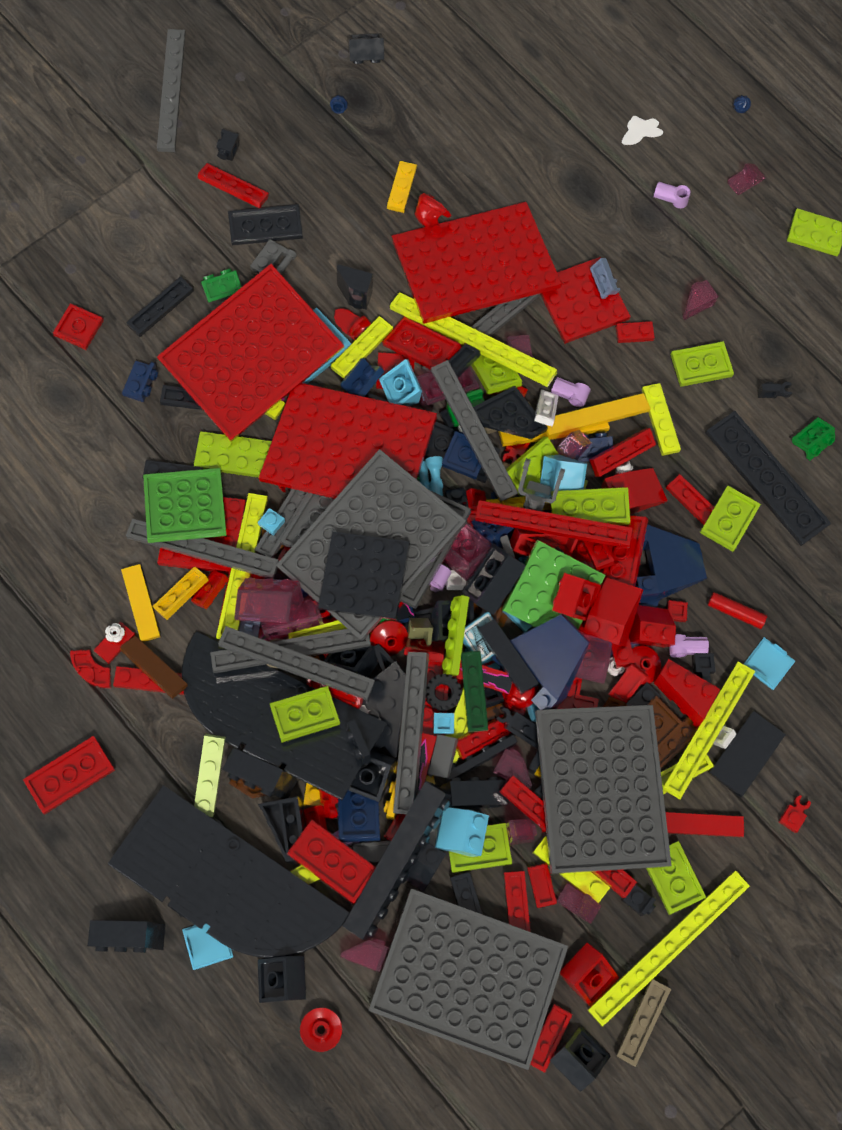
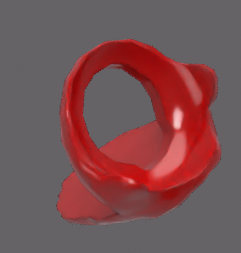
M340 308L335 310V323L353 340H356L355 338H358L365 331V328L371 325L366 316L360 318L347 309Z

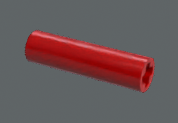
M715 592L712 593L707 604L709 607L759 629H762L767 619V615Z

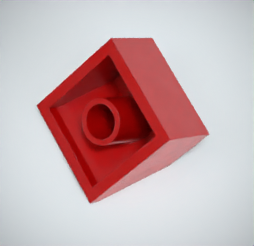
M564 573L559 582L557 596L553 600L552 611L587 621L588 614L599 594L601 585Z
M639 605L630 631V643L662 648L674 646L676 625L669 610Z
M588 943L560 971V975L565 982L590 1007L619 978L603 954Z

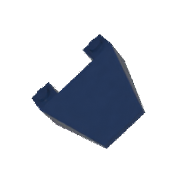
M647 525L643 550H646L651 576L637 577L635 587L644 589L639 604L656 602L707 579L699 543Z
M563 614L510 640L531 673L543 686L531 700L540 710L557 709L567 698L590 643ZM493 656L492 659H493V660L497 663V665L505 672V670H504L503 667L500 665V663L498 662V660L496 659V657Z

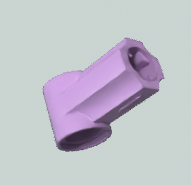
M658 182L654 197L672 202L676 208L681 209L688 204L690 189L685 185L675 187Z
M557 377L551 393L568 399L576 407H583L591 389L583 383L574 384Z
M441 564L430 583V590L435 593L443 591L452 573L451 570Z
M677 634L675 636V645L669 647L670 656L685 657L694 653H708L709 642L707 637H686V635Z

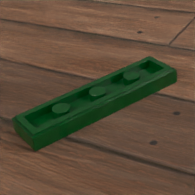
M481 651L462 652L461 662L468 732L488 731Z

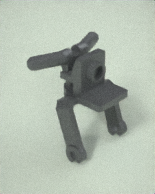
M526 458L518 488L519 494L526 496L523 508L543 512L545 502L553 503L556 500L565 469H560L553 496H550L552 487L529 481L527 488L524 489L523 486L531 459Z

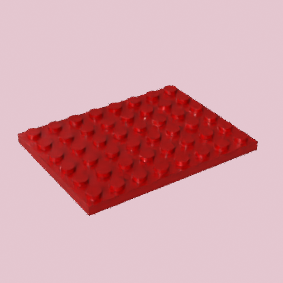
M527 202L434 225L433 227H424L392 235L394 248L423 324L562 287L561 280Z
M270 264L159 354L157 359L230 441H233L294 390L298 384L304 382L340 352L344 345L276 268Z
M304 383L298 384L288 396L259 475V480L335 499L379 449L417 480L437 419V413Z

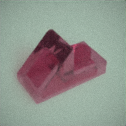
M746 163L743 171L731 177L727 183L737 195H740L765 180L766 177L755 164Z
M569 884L565 885L556 900L557 903L589 924L592 923L601 908L587 893L584 895Z

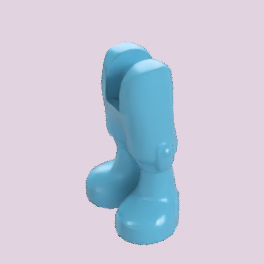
M440 456L429 457L426 459V462L423 461L418 475L420 476L419 482L428 490L443 496V481L440 478L443 458ZM428 469L430 470V474H431V482H430V483H429V479H428Z

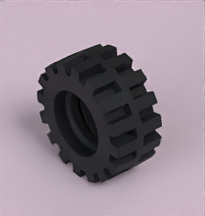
M438 674L433 677L426 686L425 698L427 703L438 711H448L454 708L462 694L461 685L457 682L458 680L446 674ZM441 684L447 685L451 689V697L445 701L439 700L435 695L437 686Z

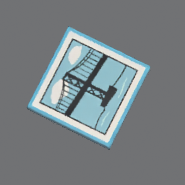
M488 611L465 626L463 643L469 652L481 651L482 663L494 655L478 632V628L493 620Z

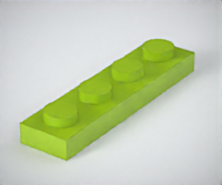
M468 596L454 597L451 602L450 609L452 613L451 619L448 622L449 634L445 642L446 655L442 663L443 674L459 675L469 603Z

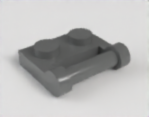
M269 239L250 265V269L259 274L270 264L275 266L283 255L285 258L276 269L282 274L291 260L297 257V254L293 250L286 249Z

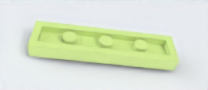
M205 734L194 806L209 817H213L226 737Z

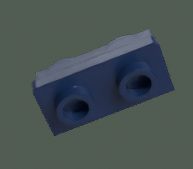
M361 358L341 382L340 386L349 394L365 397L385 371L380 366L370 365L364 358Z
M135 361L122 395L144 402L145 398L149 397L151 393L152 382L158 376L155 363L151 362L148 365Z
M606 432L595 433V437L581 434L577 435V438L572 439L575 444V458L581 462L590 461L589 459L613 447L612 436L607 435Z
M475 519L472 521L473 532L478 539H483L490 546L494 543L502 548L500 538L514 529L512 527L475 521Z

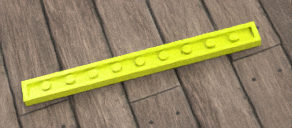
M400 292L390 304L391 310L463 346L468 344L479 350L481 355L546 387L549 386L557 374V369L451 317L423 324L414 299Z
M737 871L730 874L588 1009V1012L601 1026H604L749 888L748 883Z

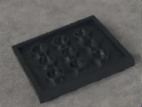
M332 531L318 608L320 610L397 620L410 542Z

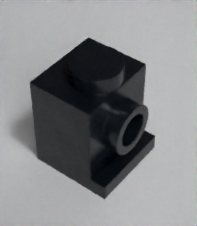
M222 129V138L218 140L216 149H218L217 156L222 160L233 161L240 145L239 134Z

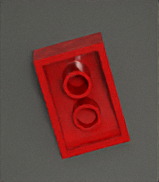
M653 468L624 472L605 478L601 486L602 489L628 487L630 515L668 501Z
M606 578L588 614L583 633L617 645H626L644 589Z

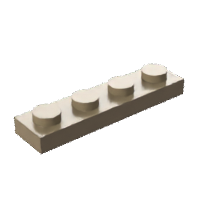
M653 979L650 981L617 1051L616 1057L636 1067L671 991L670 988Z

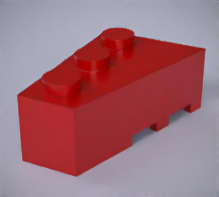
M515 528L509 542L514 552L529 556L536 540H539L554 549L559 546L566 555L571 557L578 539Z
M670 659L662 667L654 682L670 701L673 700L681 713L683 715L686 714L694 722L693 725L696 728L704 721L720 691L716 686Z

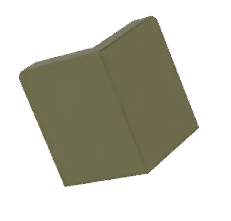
M409 618L408 638L424 639L426 645H431L433 627L429 618Z

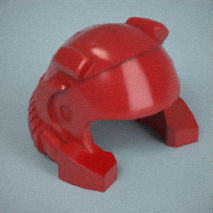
M423 193L419 196L415 217L423 226L433 227L439 224L438 218L441 215L448 218L451 216L449 211L440 202L435 200L432 195Z
M512 684L510 694L502 693L504 697L503 705L505 708L516 711L524 716L525 708L533 704L531 700L536 696L539 689L538 686L521 695L515 685Z

